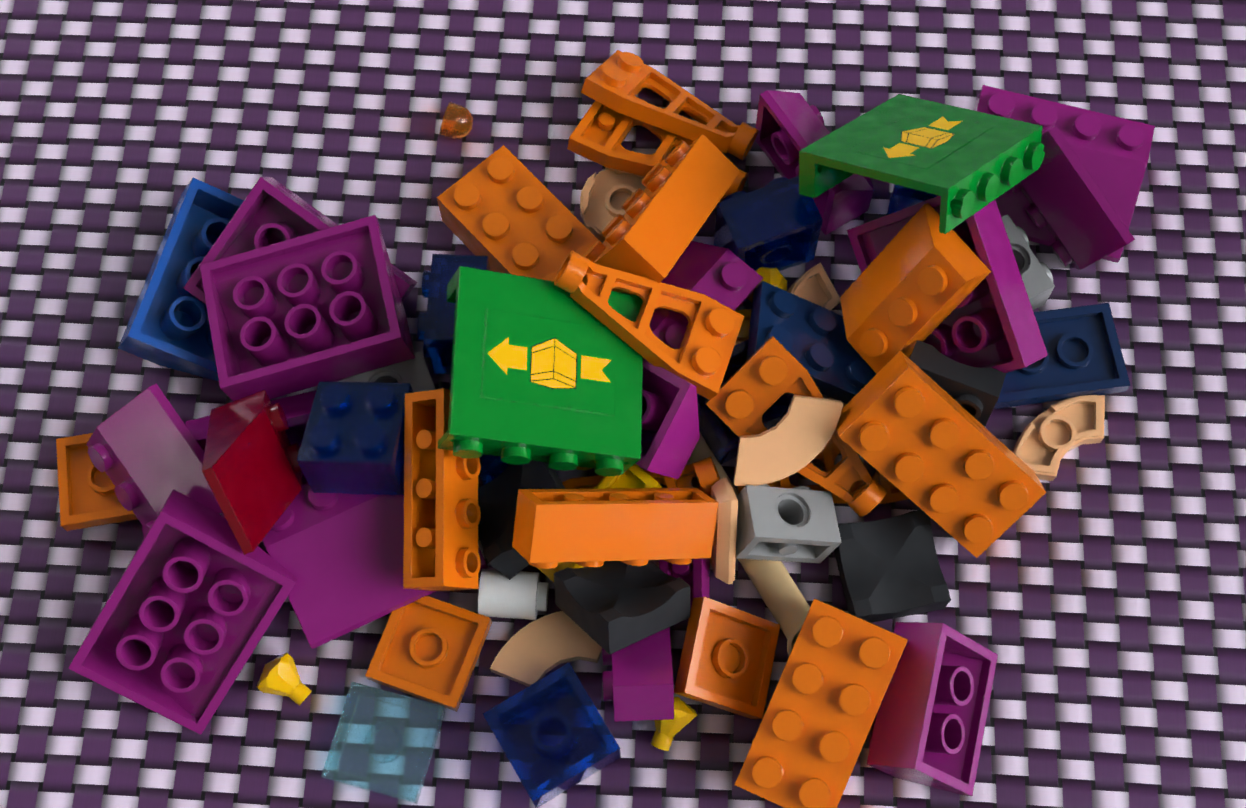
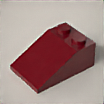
M265 390L211 409L202 472L244 555L256 549L302 490V471L307 469L306 459L298 443L291 445L285 433L289 426L281 405L278 402L272 404Z

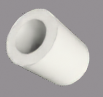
M482 569L478 593V614L486 617L537 620L538 611H547L549 583L540 582V572L520 571L509 580L497 569Z

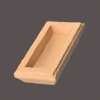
M721 478L711 486V498L719 503L710 563L715 577L729 585L735 581L738 499L730 481L727 478Z

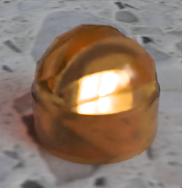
M449 102L442 120L440 135L454 139L466 137L472 130L473 117L470 111L461 105Z

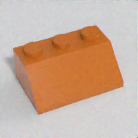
M929 203L924 204L840 297L846 339L876 374L899 351H902L909 357L912 354L916 341L923 342L991 272L953 229L946 234L939 232L940 215Z

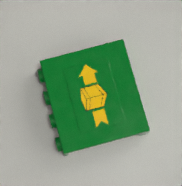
M898 94L799 151V194L816 198L853 174L941 196L939 232L946 234L1040 168L1045 155L1043 151L1044 144L1041 143L1043 126Z
M459 266L447 286V302L455 303L448 430L439 439L438 449L453 450L454 456L468 459L479 458L482 454L501 456L502 462L514 465L527 464L531 460L548 462V466L551 469L562 471L574 470L578 466L595 468V473L602 476L622 475L623 472L641 459L643 357L572 299L570 293L555 286L554 281ZM611 291L608 299L609 305L630 321H636L643 303L639 296Z

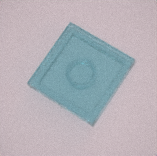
M352 682L321 777L417 804L446 708L438 704Z

